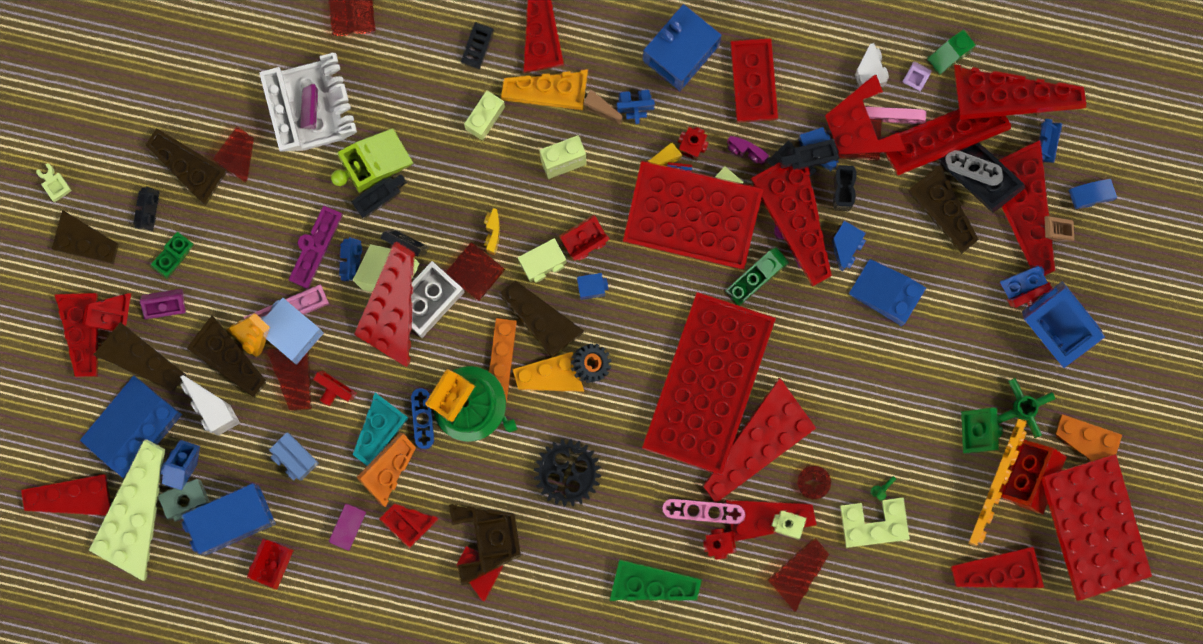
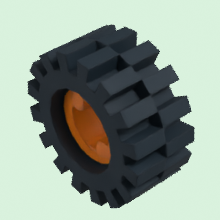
M588 344L575 351L576 353L572 355L574 359L570 365H574L571 370L576 372L574 374L576 378L580 377L579 380L582 382L593 383L602 380L604 376L609 374L607 371L611 369L609 365L611 359L607 358L610 354L604 352V347L599 348L600 345ZM588 358H591L596 363L593 369L587 365Z

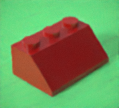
M1023 440L1021 446L1018 445L1016 448L1019 453L1013 466L1009 465L1008 470L1011 471L1006 485H1001L999 492L1002 493L1001 499L1024 509L1044 514L1048 502L1040 477L1061 471L1067 456L1055 448Z

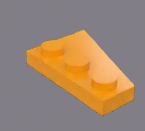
M254 313L244 320L232 324L226 330L242 344L247 353L258 357L263 351L270 327Z
M573 352L512 369L518 390L584 392L582 382L579 380L580 377L576 378L574 376L576 372L571 370L574 365H570L574 359L572 358Z

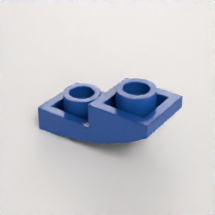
M1111 179L1080 185L1068 190L1075 209L1092 207L1096 203L1114 201L1118 198Z

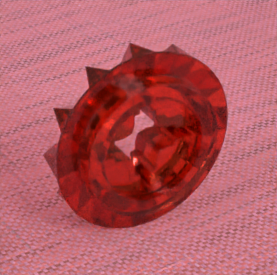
M819 466L805 468L798 477L799 491L806 498L813 500L824 497L831 487L830 475ZM813 474H815L817 481L823 482V484L816 485L815 492H813L812 485L805 484V482L812 480Z

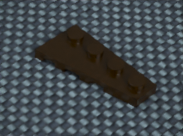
M157 128L145 145L205 206L227 173L226 169Z
M940 164L910 188L908 192L962 254L979 239L968 217L965 216L961 208L962 205L958 198H956Z
M516 280L499 293V296L551 358L584 333V330Z
M211 315L187 349L255 398L267 380L216 318Z
M121 322L93 354L171 391H174L182 382L181 376L184 375L186 377L183 371Z

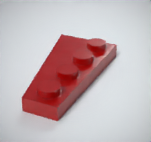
M528 0L524 73L564 66L552 1Z
M1034 547L950 566L955 587L1044 588Z

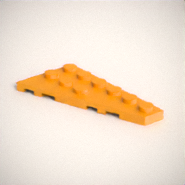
M1018 419L1014 426L968 543L976 547L978 542L983 543L987 532L983 531L986 523H991L995 513L991 511L994 503L998 505L1002 495L999 492L1002 484L1006 485L1011 471L1008 470L1009 465L1013 466L1019 451L1016 450L1017 445L1021 446L1027 433L1024 431L1026 421Z

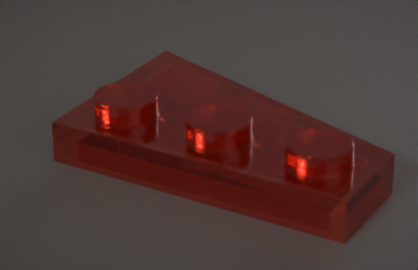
M279 349L266 350L289 410H312L309 351L296 365Z
M813 538L767 579L794 612L797 611L802 598L807 594L812 581L818 575L829 553L816 538Z

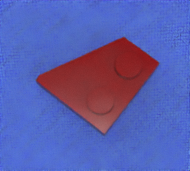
M131 293L87 304L82 325L113 331L120 322L126 326Z
M394 503L379 520L410 549L438 521V518Z
M466 546L456 565L479 562V552ZM504 566L469 582L483 602L486 601Z

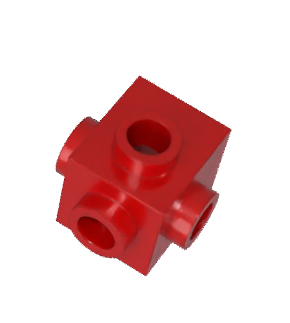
M688 127L687 132L682 131L678 143H681L679 151L683 156L697 162L700 153L705 154L709 142L706 141L708 135L704 134L705 131L698 127Z
M723 528L714 529L703 540L704 551L708 552V557L714 556L715 560L725 559L727 554L737 552L734 531L724 532ZM718 541L721 543V547L717 545Z

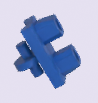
M649 90L638 91L639 101H631L630 92H620L617 111L619 113H626L627 119H635V124H640L639 118H646L647 111L654 110L655 103L654 99L651 98Z

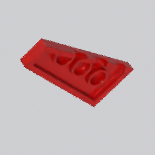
M54 294L64 328L65 339L68 343L75 377H98V357L93 355L98 350V328L82 325L85 306L98 302V294Z
M105 474L21 490L24 511L106 516L111 507L107 476Z
M725 500L726 504L738 505L745 511V518L741 523L730 524L731 531H734L735 542L776 534L772 522L775 514L779 515L780 511L806 518L803 528L817 525L813 504ZM734 509V512H728V516H732L733 520L736 521L737 517H741V513L738 512V509Z

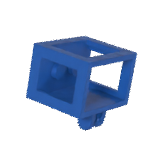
M683 4L643 50V62L681 91L719 47L722 35Z
M1063 281L1022 311L1024 320L1063 368L1105 338L1101 328Z

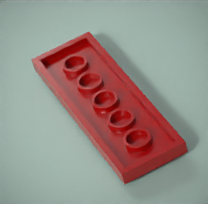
M959 109L899 133L905 151L884 153L897 176L945 157L954 150H962L1011 129V123L1006 116L960 120Z

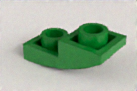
M177 231L165 244L164 250L151 263V268L168 279L190 252L194 244Z

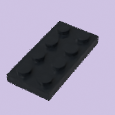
M976 143L959 151L999 165L1002 168L1003 180L998 185H988L950 171L946 164V156L938 159L939 163L992 213L1025 189V184L981 143ZM973 164L969 167V170L977 171L980 166Z

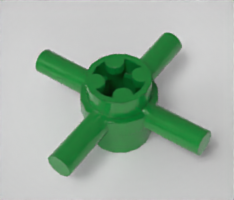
M1016 378L1009 380L1008 382L1016 400L1012 405V410L997 416L998 424L1016 417L1027 421L1034 438L1042 436L1034 417L1038 413L1039 406L1056 399L1054 393L1050 392L1034 399L1031 396L1023 395ZM1021 403H1023V405H1030V409L1027 410V414L1022 413L1023 410L1020 407Z

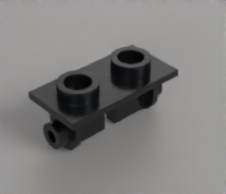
M148 186L146 188L142 187L141 191H138L136 206L142 207V210H135L133 221L135 229H146L153 232L160 191Z

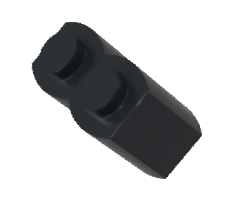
M839 165L834 174L833 184L836 191L833 195L832 203L835 211H850L855 203L856 192L853 186L856 182L857 173L854 166Z

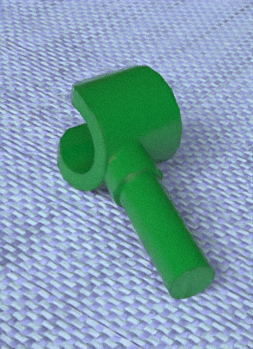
M504 415L502 422L506 431L509 433L516 431L517 426L514 419L507 421Z
M892 476L882 487L879 485L873 486L870 493L873 497L884 500L887 495V489L896 481V478Z

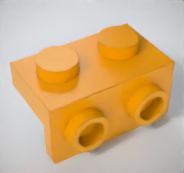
M447 369L425 405L453 422L475 386L461 375Z

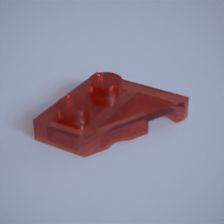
M236 126L213 160L246 183L248 181L254 138Z

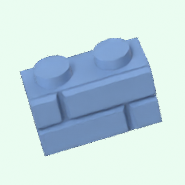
M288 432L269 450L273 454L271 456L273 461L278 465L282 463L287 468L285 472L293 480L296 478L300 481L303 480L319 464Z

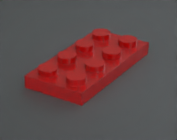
M772 38L731 41L730 48L737 123L778 120Z

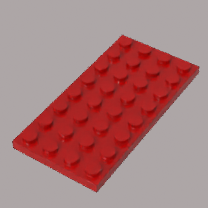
M696 292L642 449L722 476L776 318Z

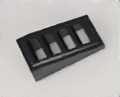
M477 22L474 23L461 59L462 64L480 70L494 35L493 28ZM479 31L481 33L487 34V37L477 34V32ZM474 40H480L484 42V45L476 43ZM471 47L477 48L482 51L481 53H478L476 51L471 50ZM468 55H472L479 58V60L475 61L467 57Z

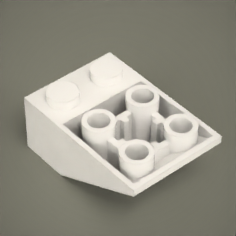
M184 375L181 376L183 381L181 387L186 395L189 394L192 397L191 405L196 413L199 412L202 415L201 423L206 431L219 436L240 424L231 405Z

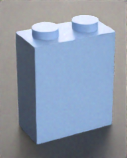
M284 298L277 300L272 305L268 315L261 318L270 327L267 340L296 365L324 334L320 328Z

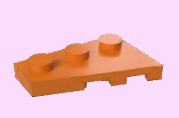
M1063 414L1060 415L1054 434L1071 448L1085 456L1089 461L1117 454L1122 434Z
M401 432L357 476V479L384 507L389 502L387 499L392 489L395 490L398 484L397 480L401 472L406 469L416 449L411 441Z

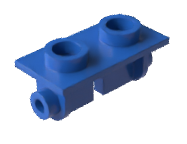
M1045 119L1042 122L1039 138L1041 140L1043 162L1054 163L1062 128V123H1052L1053 120Z
M349 238L343 239V243H341L340 258H347V262H340L339 277H341V281L353 280L360 266V256L362 254L360 240Z
M1039 265L1000 281L1009 299L1048 282L1044 276L1045 273L1042 266L1039 267Z

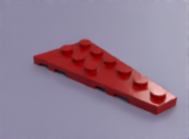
M954 64L960 120L1086 109L1087 103L1083 86L1060 82L1057 84L1047 83L1045 80L1038 78L1035 81L1026 79V76L997 71L990 73L980 71V68L972 67V69L961 68V65Z
M1041 140L999 161L1025 184V189L1004 204L1002 209L1030 268L1038 265L1039 267L1042 266L1045 273L1044 276L1055 272L1056 267L1053 241L1045 237V217L1049 216Z
M780 163L752 177L750 181L753 186L764 188L761 198L762 202L810 284L814 287L830 278L832 274L819 223V214L814 191L811 186L809 168L793 170L791 166L781 169Z
M396 242L391 248L354 335L407 367L410 364L409 349L411 348V341H409L410 331L412 330L413 303L411 302V295L413 294L412 276L414 275L415 253Z
M778 377L773 388L767 393L761 405L752 414L736 437L737 439L733 443L723 475L711 473L702 485L714 503L719 502L816 429L781 378Z

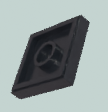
M395 229L384 231L380 238L392 245L398 242L414 252L416 257L425 255L429 249L427 245Z

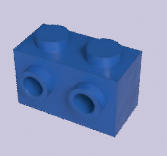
M183 440L178 442L175 449L171 451L167 462H164L160 472L163 475L162 484L180 490L184 488L197 466L199 445Z

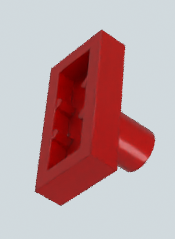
M1048 282L1013 298H1007L1008 304L1014 308L1025 303L1030 306L1039 299V296L1051 290L1052 286Z
M323 370L317 372L313 379L326 388L320 401L327 406H331L337 395L350 402L357 394V392Z

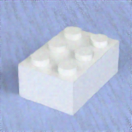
M433 261L412 282V330L421 338L426 335L464 293L463 288Z

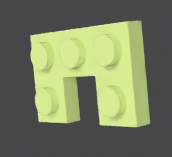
M904 498L882 500L884 521L865 524L862 503L840 506L846 548L910 540Z

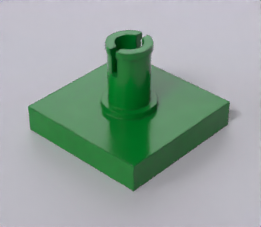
M997 408L962 411L963 453L999 450L998 438L1002 436L1003 428L1001 425H998Z

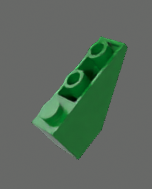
M776 247L768 251L725 291L740 306L790 262Z

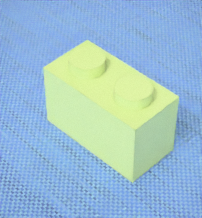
M486 91L465 122V130L483 141L504 110V101Z
M555 238L518 257V261L530 282L535 281V283L545 279V274L551 271L556 273L565 268L564 264L567 263Z

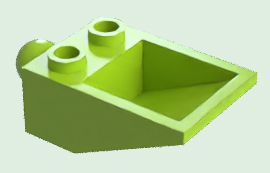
M390 129L358 141L339 151V160L345 170L334 171L331 175V181L336 186H343L350 177L360 194L382 179H387L413 165V162L394 129ZM351 160H356L354 162V165H350L349 162Z

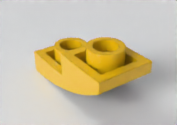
M493 208L491 213H487L484 220L486 230L492 232V235L488 234L484 246L487 247V253L495 255L499 243L500 222L498 211Z

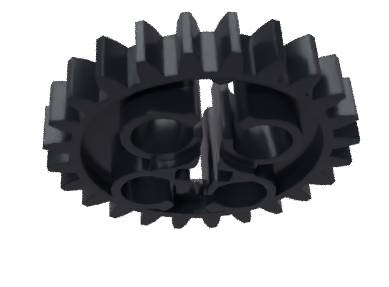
M561 439L559 446L553 442L552 449L546 446L547 453H539L543 458L542 461H535L540 465V468H534V471L539 473L538 476L534 477V480H540L541 482L536 487L544 488L541 495L543 496L548 493L547 501L549 502L554 498L556 506L560 501H563V507H566L567 502H570L572 507H574L576 500L583 504V497L589 500L588 493H596L592 488L593 485H600L595 479L602 477L601 474L596 473L597 470L601 469V466H595L599 458L592 459L591 457L594 454V450L587 452V444L581 448L580 441L573 445L572 439H569L568 444H565L564 440ZM569 448H571L574 454L583 453L577 457V461H584L587 464V469L584 472H578L575 469L576 464L573 463L571 468L573 476H568L566 485L571 481H577L580 484V489L577 492H571L566 488L565 495L567 498H565L561 492L552 493L558 489V484L551 485L548 482V477L551 474H558L560 476V483L563 482L564 473H562V470H567L570 461L567 460L564 465H559L555 459L559 454H564L569 458Z

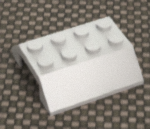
M336 53L320 56L321 61L284 71L277 67L259 72L280 151H303L344 140L357 132L355 123H351L354 121L353 116L348 115L341 118V114L351 108L350 104L347 103L349 100L345 85L341 84L343 77L337 76L332 79L330 77L340 70V66L337 64L338 58ZM315 84L318 88L316 128L301 129L302 90L308 85Z

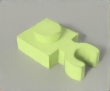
M47 163L45 164L48 168L46 174H42L39 169L36 171L39 177L46 180L41 185L52 201L56 202L72 190L60 173L54 175V168Z

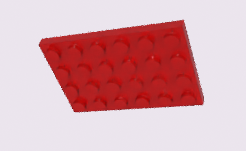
M641 160L623 242L744 270L764 188Z
M1116 454L1040 477L1077 601L1152 577Z

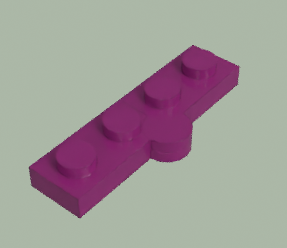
M323 205L311 235L305 234L298 239V246L302 252L289 277L290 282L309 289L343 217L342 213Z

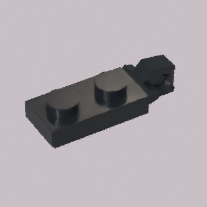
M834 139L794 148L788 152L789 156L782 157L779 162L781 169L792 166L793 170H800L838 161L839 156Z
M402 174L393 180L391 177L384 178L353 199L351 203L361 217L365 219L401 193L399 189L407 184V181Z

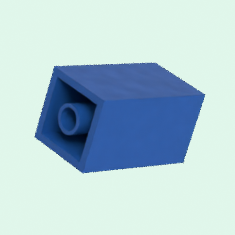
M256 484L248 485L183 514L184 520L181 521L185 532H189L191 535L190 545L193 551L205 556L276 525L260 486Z

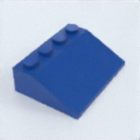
M134 375L80 441L106 465L125 479L143 441L147 439L158 445L183 414Z

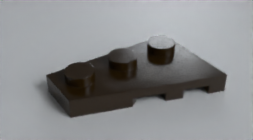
M62 210L52 250L114 264L119 244Z

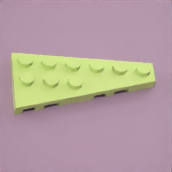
M147 439L143 441L89 551L142 581L147 579L146 570L150 558L149 549L153 537L157 509L156 501L159 496L160 472L165 454V449Z

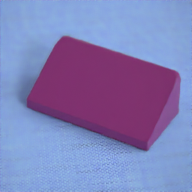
M315 84L308 85L302 90L301 129L316 128L318 88Z
M182 289L145 294L140 298L144 320L186 313Z
M346 503L329 539V543L350 551L367 512Z

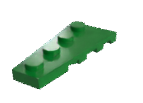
M619 559L610 601L697 600L702 579Z

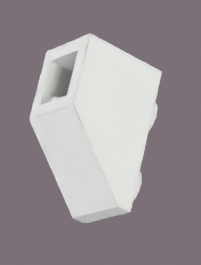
M874 43L869 45L855 73L859 87L873 75H877L881 87H884L887 79H889L887 69L882 67L880 61L882 60L880 49L876 48Z

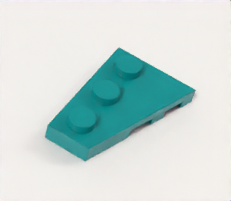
M375 392L353 455L368 466L392 441L409 418Z

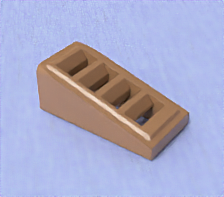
M590 89L584 101V109L621 125L623 116Z
M1046 216L1045 237L1061 243L1074 241V221Z

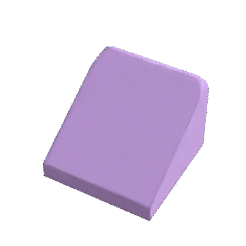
M914 61L903 82L921 92L932 71Z

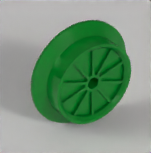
M474 366L457 368L453 372L461 375L475 387L453 422L447 420L435 410H433L434 416L440 428L450 437L466 442L478 441L491 435L501 424L506 410L505 392L499 380L489 371Z

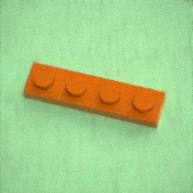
M496 318L489 372L501 383L507 404L517 321Z

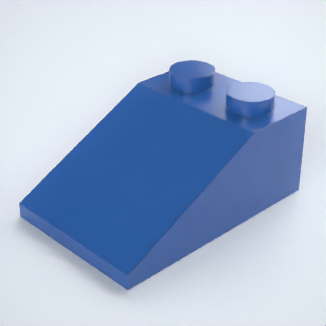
M869 259L850 290L849 295L898 325L903 326L926 290V287L893 269Z

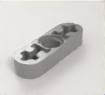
M957 150L948 153L946 156V164L950 171L992 186L998 185L1003 180L1002 168L997 164ZM973 164L980 166L979 170L974 172L970 171L969 167Z

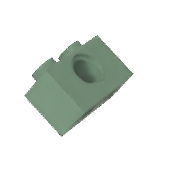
M199 479L186 483L182 490L174 488L158 496L166 518L174 519V522L183 519V514L210 503L203 484ZM187 495L190 500L189 504L186 507H182L180 500L183 496Z

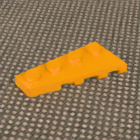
M588 69L575 73L568 71L555 75H550L549 73L536 77L504 78L501 100L583 110Z

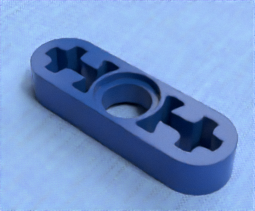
M418 388L411 395L414 436L416 445L426 450L431 448L435 441L432 409L428 407V410L420 409L416 411V407L420 408V403L418 400H415V397H418L419 393L427 396V399L423 400V406L427 407L425 403L430 396L427 390ZM421 413H426L429 416V421L425 425H420L417 422V416ZM430 427V431L426 430V436L431 439L424 446L422 442H419V439L423 437L422 431L418 432L417 428L425 429Z

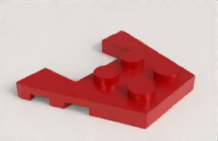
M873 75L825 115L840 155L905 151L899 132L880 140L877 139L863 100L883 93L877 75Z

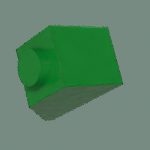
M963 29L944 43L927 60L937 73L941 75L970 54L976 44Z

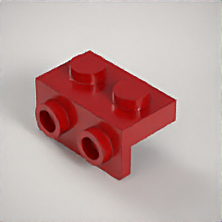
M595 215L590 216L559 235L561 242L574 261L586 258L589 252L604 247L606 242L610 240Z
M262 539L261 544L257 548L254 561L249 567L247 578L277 590L294 550L270 540Z

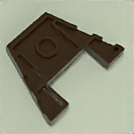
M455 504L449 505L452 525L474 522L479 551V562L458 565L461 586L521 556L514 513L475 509V507L467 506L466 508Z

